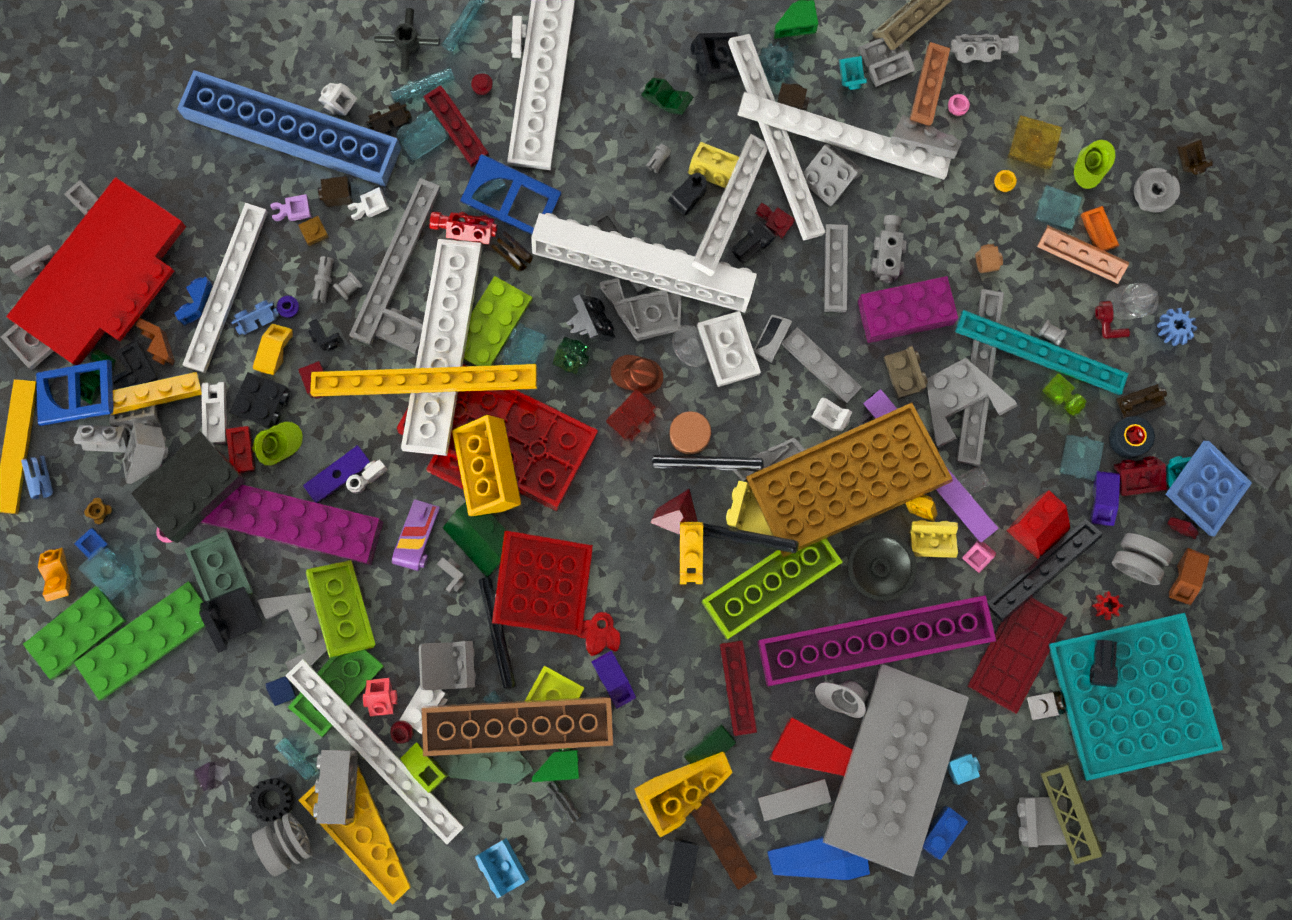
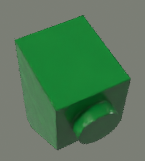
M798 0L792 3L775 25L774 39L816 33L818 19L814 0Z
M561 748L559 752H553L534 774L532 782L579 779L578 750Z

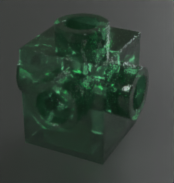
M565 336L557 347L552 364L566 372L577 375L581 367L585 369L590 358L587 355L589 346L579 340H573Z

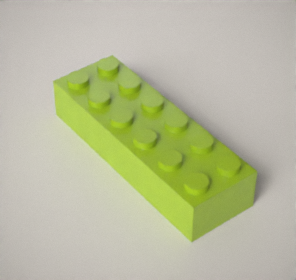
M827 538L785 557L782 556L780 550H777L703 599L701 603L725 639L729 640L839 566L842 560Z

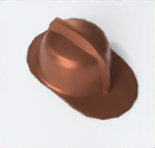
M624 355L614 361L611 367V377L615 384L623 389L649 394L660 388L663 382V371L651 359L635 355Z

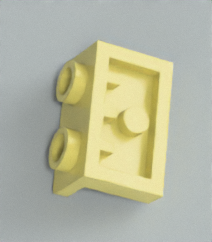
M700 142L692 157L688 173L691 175L693 173H701L705 176L706 181L726 188L739 157Z

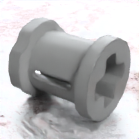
M350 271L347 273L348 276L339 284L333 285L345 300L349 299L348 296L357 288L363 287Z
M1047 319L1037 336L1039 338L1044 337L1058 346L1067 330L1057 328L1050 324L1051 321Z

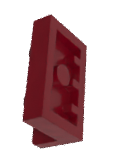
M1147 456L1139 461L1127 459L1122 460L1121 463L1114 464V469L1120 474L1119 494L1121 496L1167 490L1166 464L1157 457Z

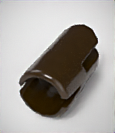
M504 231L502 234L515 247L512 248L503 239L498 237L496 241L509 254L506 255L495 244H492L491 248L513 268L521 272L527 267L520 258L530 264L533 256L509 233Z

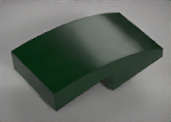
M721 724L703 737V741L685 752L684 758L691 764L721 752L726 753L736 741Z

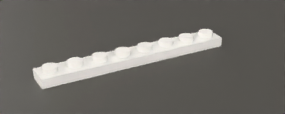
M750 134L691 265L709 276H712L715 272L768 150L766 142Z
M245 203L182 364L184 367L206 374L268 213L266 209Z

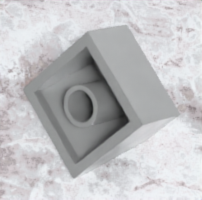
M139 423L133 424L123 459L126 483L132 484L160 468L162 460H166L168 447H165L166 437L163 436L161 427Z

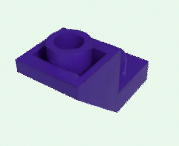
M1096 471L1092 489L1094 496L1090 517L1092 524L1114 526L1119 507L1120 474Z
M612 651L591 661L616 709L636 698L628 679Z

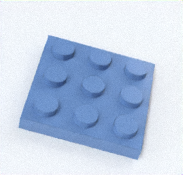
M1203 441L1165 495L1209 536H1215L1252 482L1210 441Z

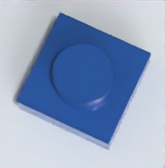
M94 528L89 529L74 543L90 560L109 545Z

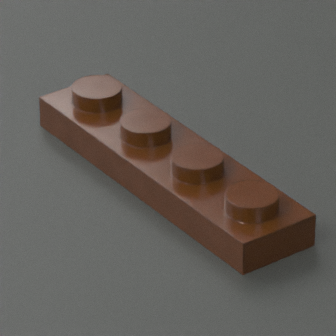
M706 796L701 802L702 805L691 813L739 890L758 877L709 796Z

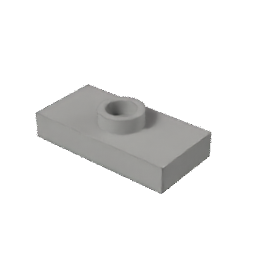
M81 180L64 193L84 215L88 213L99 199Z
M46 245L14 263L10 268L15 275L24 279L34 272L42 271L57 251L52 246Z

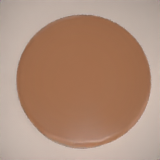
M688 411L679 414L672 421L670 441L677 451L686 455H695L702 452L708 446L711 438V426L703 415Z

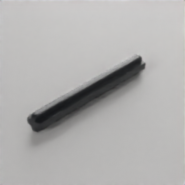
M654 455L652 466L654 468L760 471L764 468V461L762 458Z
M703 523V536L791 553L798 551L799 542L792 539Z
M490 577L479 579V585L503 688H513L516 684L501 624L492 623L495 604L492 581Z

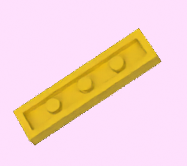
M197 372L113 390V413L111 415L202 395Z

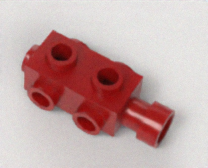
M432 211L430 216V229H446V238H452L456 241L479 242L484 245L490 244L492 237L497 235L498 224H495L494 219L486 215L479 217L468 215L465 212H451L450 216H445L440 212ZM459 218H463L465 222L460 221ZM480 221H484L487 225H482Z

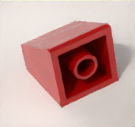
M1048 490L1035 498L1006 531L1033 556L1039 559L1071 529L1067 506Z

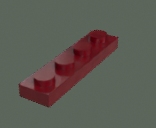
M442 85L423 96L429 108L471 167L478 163L481 154L489 156L488 151Z
M743 640L720 644L733 736L757 733Z

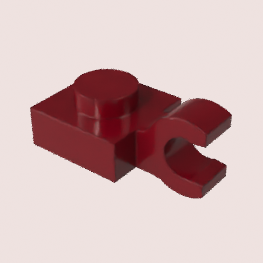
M762 202L755 213L766 220V226L782 239L795 221V218L778 207L773 212Z

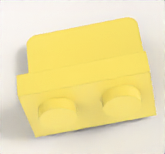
M738 481L737 487L732 492V507L727 511V525L733 529L773 536L750 485L747 482Z

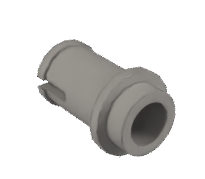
M663 144L655 147V153L646 164V167L651 171L654 169L655 173L659 172L666 158L671 156V150Z

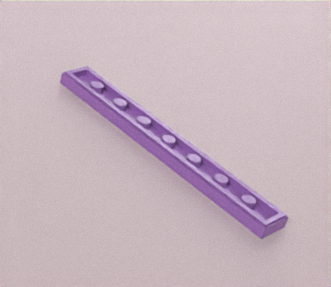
M881 389L863 403L875 419L897 409ZM948 469L953 482L936 489V491L981 543L999 528Z

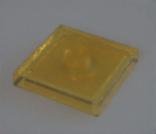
M1020 115L1008 158L1050 170L1062 127Z

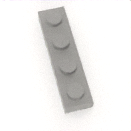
M826 224L824 312L847 311L848 225Z
M798 327L782 342L781 345L845 404L861 390L862 386Z

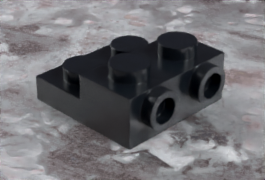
M737 32L699 33L692 41L690 46L691 54L696 55L697 60L695 72L701 76L702 81L722 80L724 76H740L728 44L730 38L738 36Z
M247 372L229 413L270 429L278 425L281 418L280 411L283 405L285 406L290 399V389L267 378L264 379Z

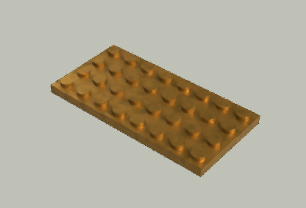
M913 403L746 476L772 535L798 541V551L953 482ZM780 550L783 557L792 554L791 552Z

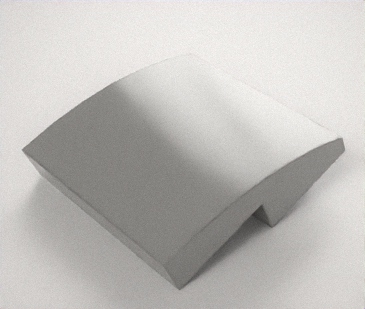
M879 38L857 48L859 55L862 56L863 65L875 87L915 71L908 50L905 51L903 43L895 50H890L884 39Z

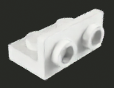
M419 686L400 721L408 722L412 728L422 734V707L446 705L448 693L443 690H422Z

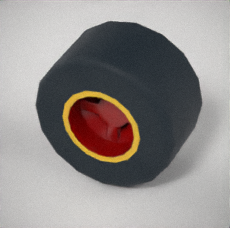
M1126 417L1116 423L1111 429L1109 436L1110 445L1114 452L1121 457L1128 459L1137 458L1148 452L1153 446L1155 440L1154 429L1142 417Z

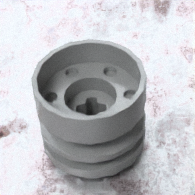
M291 813L282 816V820L277 819L274 821L275 831L267 825L252 834L253 845L261 862L274 877L291 868L290 859L294 863L299 864L302 862V857L307 859L313 856L307 833Z

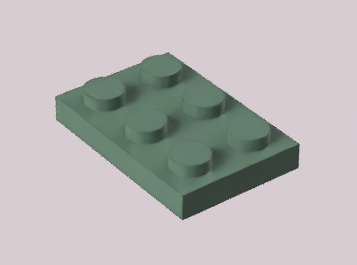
M226 530L184 549L205 601L240 587H245L248 595L254 593L229 531Z

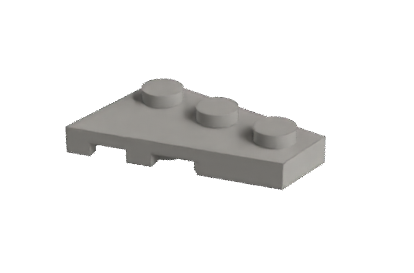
M902 115L889 141L890 144L895 145L897 142L908 144L907 148L911 149L923 147L929 153L952 159L955 158L962 143L961 140L953 135H947L938 131L933 126L912 121L910 117Z

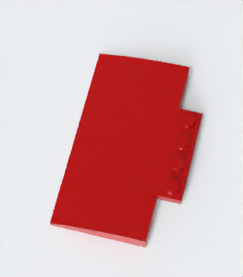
M115 177L6 317L73 365H80L105 332L121 342L171 277L174 270L162 262L161 259L184 231L186 225L168 211Z
M515 389L458 391L452 430L486 415L504 419L519 493L557 512L598 430ZM408 408L397 426V431L401 435L404 434ZM451 430L447 456L434 454L426 470L463 489Z

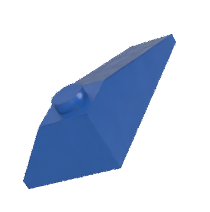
M824 836L767 851L773 875L850 880L869 875L870 871L867 859L823 843Z

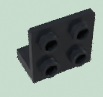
M240 587L200 604L199 615L218 653L227 650L228 640L262 627V622L245 587Z

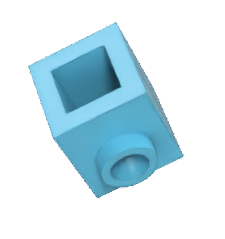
M964 754L949 760L947 770L952 783L959 785L980 777L978 771L981 768L976 757H972V754Z

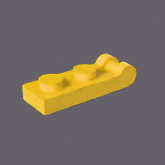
M680 522V584H687V582L703 584V522ZM687 568H696V573H687Z

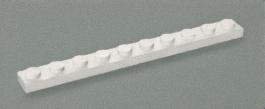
M750 34L730 38L728 44L747 93L775 101ZM758 122L803 241L822 236L825 230L787 131Z
M746 92L743 94L737 114L943 180L947 176L951 158L929 153L924 148H907L908 144L897 142L896 145L890 144L891 138Z
M304 659L285 675L446 844L464 828L432 793H428L415 780L403 762Z

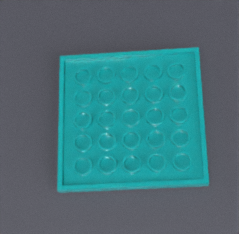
M1185 613L1049 644L1061 695H1063L1066 704L1065 710L1084 781L1224 750ZM1095 640L1117 642L1115 667L1118 669V680L1115 688L1090 684V669L1092 664H1094Z

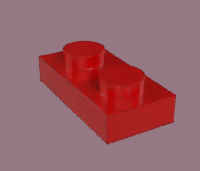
M243 426L226 429L229 462L239 473L255 471L250 427Z

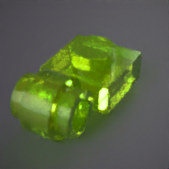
M1059 373L1042 390L1058 405L1066 401L1064 409L1070 415L1079 414L1085 408V398L1080 394L1072 395L1071 392L1075 387Z

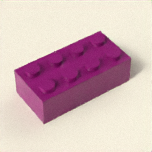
M948 276L861 294L857 301L867 343L951 326L958 319Z

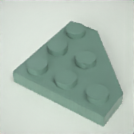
M520 751L441 755L436 759L450 778L517 784L534 770Z

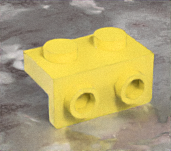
M913 521L909 538L910 547L916 557L957 558L956 533L958 523L949 521Z

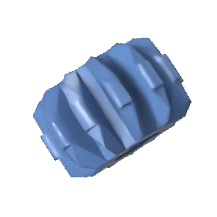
M1177 308L1175 311L1169 309L1166 314L1160 316L1161 322L1157 324V327L1162 329V331L1158 333V336L1164 335L1166 337L1164 343L1171 340L1172 346H1176L1179 343L1184 345L1194 337L1193 332L1197 330V326L1192 323L1196 318L1188 317L1190 311H1186L1183 314L1181 308Z

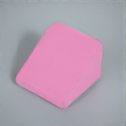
M977 540L962 559L980 573L995 557L996 552L986 543H980Z

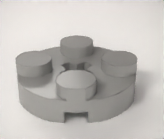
M1152 168L1145 171L1136 180L1134 185V196L1139 203V207L1144 211L1156 213L1168 210L1180 195V185L1177 178L1166 173L1167 170L1162 168ZM1154 185L1162 190L1158 195L1152 192Z

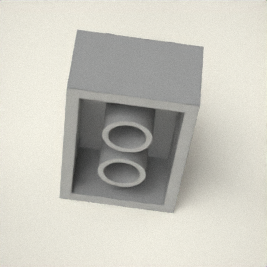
M321 750V755H318L317 769H320V778L316 779L315 783L318 803L314 804L313 816L317 818L316 823L348 824L354 822L358 751Z

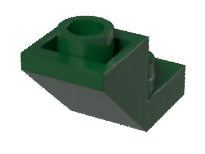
M652 78L646 84L641 94L643 98L668 113L683 115L694 98L689 92L675 90L666 79Z
M99 349L92 352L90 363L110 360L112 362L113 376L116 360ZM100 370L84 372L80 375V398L92 405L101 394Z

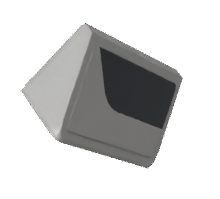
M772 314L753 350L754 354L772 363L792 321Z

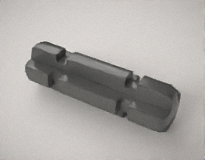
M557 780L552 781L546 786L549 793L554 795L553 798L563 813L566 812V817L571 823L581 817L577 808L574 809V804L565 791L560 789L561 786Z

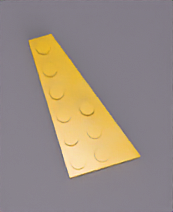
M358 766L354 822L348 824H319L393 905L411 888V885ZM315 785L299 799V802L312 816L314 804L318 803V793H315Z

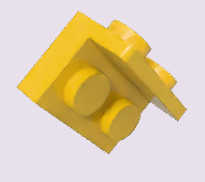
M924 494L906 502L909 513L935 522L938 513L931 497Z

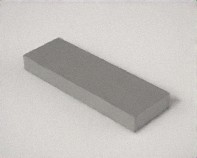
M825 779L758 798L764 821L832 802Z

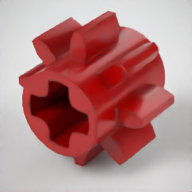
M1110 591L1104 593V597L1100 594L1095 596L1098 601L1092 607L1098 611L1096 616L1105 615V620H1110L1111 614L1114 617L1120 616L1118 609L1123 607V605L1119 604V595L1113 597ZM1107 602V604L1111 605V609L1104 607V603Z

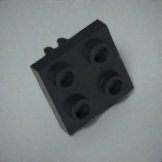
M581 294L572 298L578 313L567 322L568 326L574 325L570 333L589 334L590 339L610 341L615 338L613 333L614 326L607 319L604 313L605 306L600 299Z

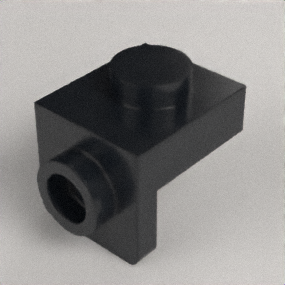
M317 319L308 322L311 330L308 331L314 343L318 342L323 351L334 350L343 342L339 333L327 337Z

